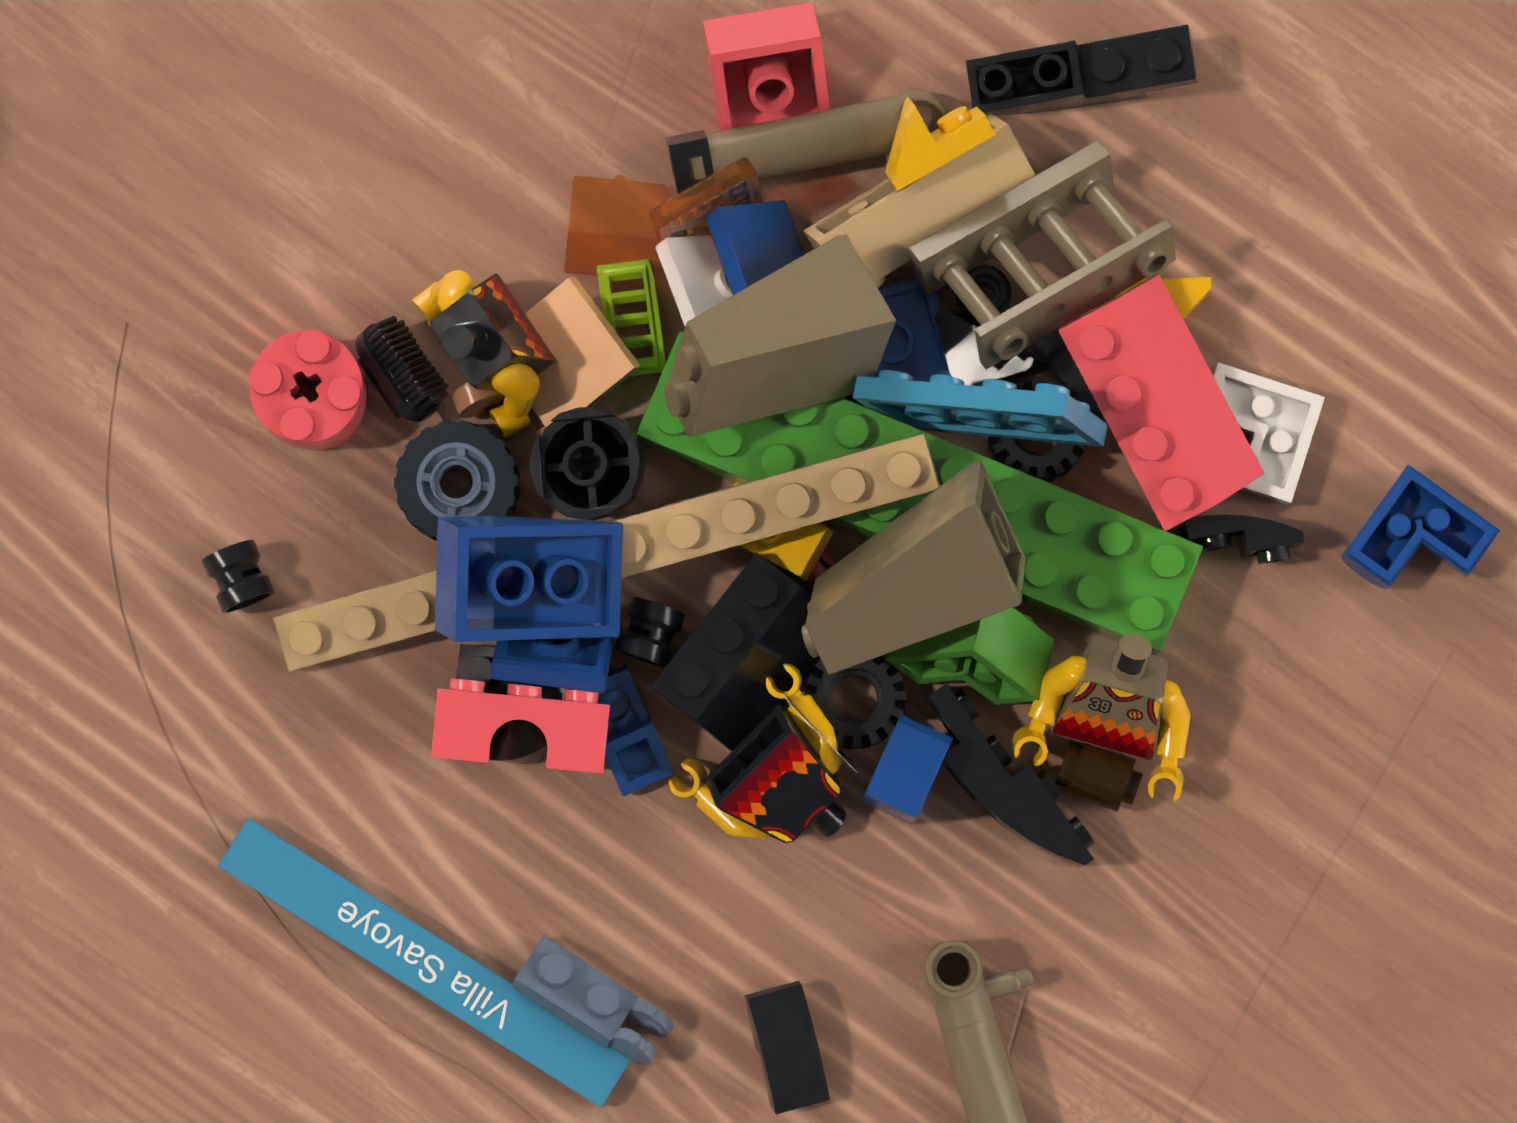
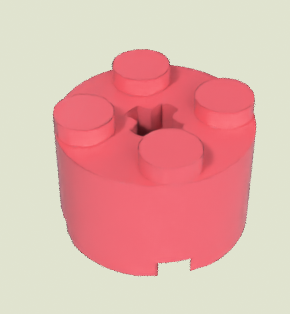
M297 331L279 337L261 352L249 373L250 399L256 415L277 439L292 447L305 450H327L336 447L348 440L357 431L364 418L368 401V383L362 368L345 345L320 331ZM307 381H310L313 385L319 384L316 387L319 397L313 402H309L304 396L300 397L303 393L300 386Z

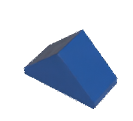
M900 715L861 802L912 825L920 814L953 738Z

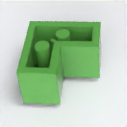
M1011 608L887 653L885 660L918 684L963 680L995 705L1040 700L1043 676L1048 670L1054 639L1036 626L1035 621L1031 617Z

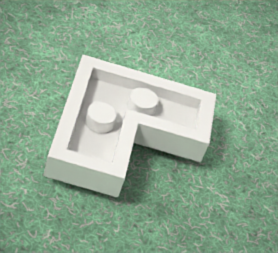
M1218 362L1213 376L1243 433L1252 435L1249 445L1265 473L1240 490L1289 505L1292 502L1325 397Z

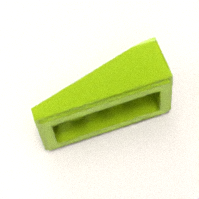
M645 259L596 266L602 312L617 333V328L642 324H649L651 334L621 338L628 349L652 346L654 357L636 359L641 367L629 377L662 373L666 364L653 260ZM643 278L644 289L612 293L611 282ZM643 301L647 303V312L615 316L614 305Z

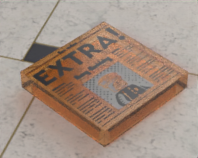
M742 157L650 210L648 214L658 244L668 237L711 235L704 214L717 207L763 202L757 172L748 158Z

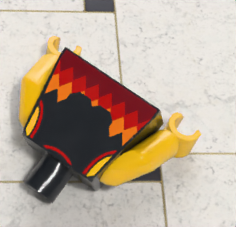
M455 270L449 272L438 282H434L413 298L411 303L414 307L418 306L428 320L426 323L433 329L441 341L445 352L454 360L472 387L481 390L497 391L505 396L504 402L489 409L488 412L491 419L496 420L501 430L502 438L506 439L531 425L528 412L539 391L540 381L538 375L557 360L498 274L492 275L474 287L472 277L465 271Z
M783 664L786 671L793 678V686L789 691L779 690L773 679L767 676L766 687L768 692L773 697L779 699H786L785 693L819 733L834 748L839 750L833 726L811 695L804 696L800 691L802 676L799 670L794 665ZM779 704L708 776L701 762L695 759L684 760L681 766L693 776L694 786L684 784L675 775L669 779V788L674 795L680 798L694 796L698 800L696 807L726 834L732 837L753 839L773 837L783 843L794 842L809 826H812L823 836L829 837L840 829L846 817V811L834 802L843 790V786L836 774L842 763L841 756L791 706L786 710Z

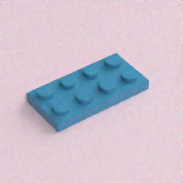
M892 370L879 371L878 378L857 376L853 394L855 400L873 411L919 430L1104 447L1108 425L1090 411V405L1076 401L1070 396L1069 389L1059 385L1039 383L1036 384L1035 391L1017 390L1015 384L1007 381L984 379L982 386L964 385L965 382L959 378L940 374L931 375L930 382L912 381V376Z

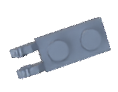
M546 936L542 937L511 985L513 989L604 1048H607L609 1045L624 1056L631 1058L632 1061L637 1062V1064H646L647 1066L651 1064L657 1050H655V1046L651 1042L647 1041L646 1038H642L634 1030L620 1027L626 1018L660 1038L668 1037L674 1028L673 1019L665 1014L664 1011H660L658 1007L650 1002L638 1000L639 996Z

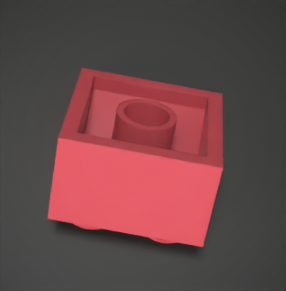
M812 2L703 20L720 131L830 109L821 35Z

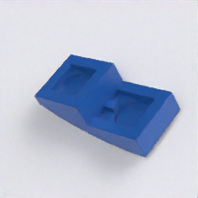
M627 664L609 671L605 692L599 693L598 704L610 705L605 758L622 796H625L675 773Z

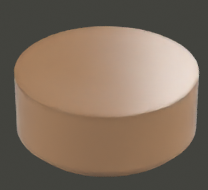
M467 382L454 392L452 401L461 418H471L484 414L489 409L504 402L505 396L497 391L475 389Z

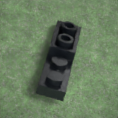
M1188 24L1079 45L1073 40L966 60L972 108L978 107L986 116L989 114L999 116L1056 111L1146 97V92L1198 83L1191 31Z
M946 683L927 696L925 700L956 744L955 747L947 751L942 764L979 807L1023 841L1053 857L1079 867L1085 866L1094 860L1088 851V848L1095 844L1092 837L1076 816L1067 820L1056 801L1063 796L1050 775L1044 769L1036 774L1033 768L1028 765L1010 777L1005 769L1006 766L1012 763L1010 757L994 735L985 740L973 720L978 718L980 714L962 688L953 693Z

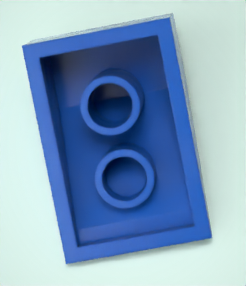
M507 516L438 517L435 630L454 642L619 637L623 524L607 521Z

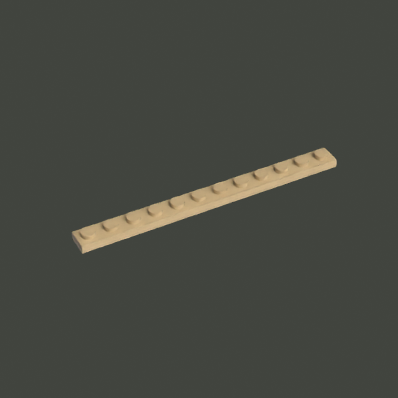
M925 432L609 522H620L623 524L621 578L930 492L936 490L940 485ZM436 570L273 617L288 671L435 631Z

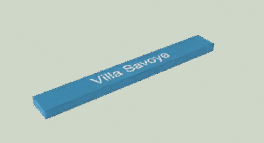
M250 818L247 819L218 865L224 871L599 1107L603 1106L631 1061V1058L624 1056L609 1045L607 1048H604L513 989L512 983Z

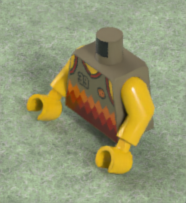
M1137 634L1124 635L1118 645L1101 640L1091 641L1081 656H1071L1050 668L1044 674L1040 690V700L1033 701L1028 712V716L1032 717L1030 725L1021 727L1013 736L1012 743L1015 758L1017 759L1020 748L1024 743L1033 741L1039 744L1033 759L1034 766H1039L1045 761L1048 750L1044 732L1048 724L1051 725L1050 734L1154 762L1156 754L1162 755L1160 765L1156 766L1151 773L1148 793L1153 799L1156 781L1161 778H1167L1173 781L1176 786L1173 802H1175L1180 797L1184 784V776L1177 765L1178 758L1184 759L1190 710L1178 684L1167 680L1169 662L1163 657L1152 655V646L1149 641Z

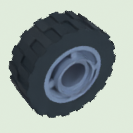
M447 420L439 422V425L434 427H426L420 431L421 434L414 440L411 439L405 446L406 450L402 458L399 457L396 465L398 470L397 476L394 478V488L398 496L396 500L400 509L407 517L406 519L422 534L437 541L438 517L512 516L515 511L514 506L520 495L519 468L510 449L491 430L482 425L474 424L471 421L460 420V422H451ZM459 467L469 470L473 478L470 492L462 498L448 497L443 489V479L446 473L451 469Z

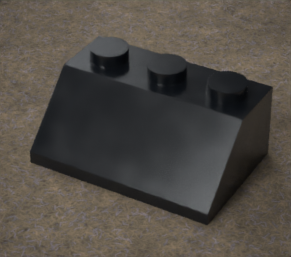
M756 552L651 685L652 690L732 752L779 704L783 706L787 701L786 699L773 697L768 692L766 687L767 676L773 679L779 690L789 691L793 686V678L786 671L783 664L794 665L799 670L803 681L820 659V657L813 658L809 654L802 636V626L805 625L808 614L807 603L811 601L812 596Z

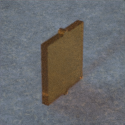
M616 175L614 179L574 176L564 272L598 276L596 266L652 259L656 281L658 253L655 247L660 243L665 184L625 181L623 175Z

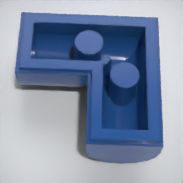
M1408 464L1344 551L1341 558L1349 568L1377 587L1388 589L1421 545L1466 577L1500 530Z

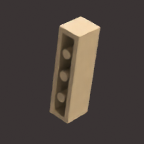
M989 114L986 117L996 133L992 138L899 191L895 189L889 178L803 231L814 249L836 236L847 234L877 288H879L885 282L884 276L902 265L912 266L909 247L1036 175L1009 124L993 114Z

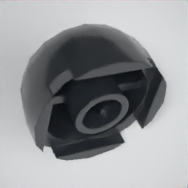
M578 407L561 412L551 420L552 423L545 428L542 435H538L532 446L530 471L535 490L552 508L568 518L595 521L615 515L635 499L644 482L646 457L641 440L625 420L607 410Z

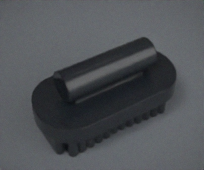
M392 316L369 325L356 338L355 347L360 357L358 359L359 364L396 418L402 416L412 422L427 420L439 409L440 402L448 396L446 391L448 384L444 383L440 373L435 372L436 368L431 366V361L427 360L426 355H423V350L416 343V338L413 337L412 332H408L409 327L405 326L404 320L397 321V317Z

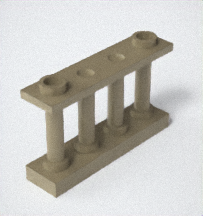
M1099 141L1090 144L909 247L915 282L923 292L929 295L939 288L949 285L981 326L974 329L979 360L985 369L992 367L1002 360L1016 357L1026 346L1142 279L1158 275L1170 263L1176 260L1173 226L1169 221L1165 219L1150 229L1143 231L1109 192L1114 189L1111 156ZM1085 205H1092L1124 243L1097 259L1062 219ZM1043 231L1077 270L1050 286L1047 285L1015 246L1032 235ZM997 258L1029 297L1002 314L968 274L969 271Z

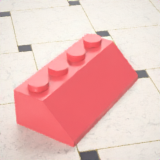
M1160 274L1059 327L1058 331L1164 531L1217 505L1265 474Z

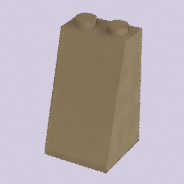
M847 234L832 238L686 323L680 346L675 352V362L669 382L664 388V397L669 412L672 416L679 418L688 437L853 395L857 376L875 377L896 319Z
M982 460L969 464L815 579L811 601L807 603L808 614L806 623L802 626V636L809 654L813 658H821L828 675L1021 605L1026 558Z

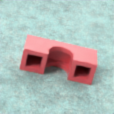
M451 678L450 689H437L431 750L432 758L489 763L491 741L497 729L506 722L519 719L534 723L545 735L547 741L546 768L603 774L610 705L598 704L599 692L565 689L564 700L541 698L542 687L508 684L507 695L484 693L485 681Z

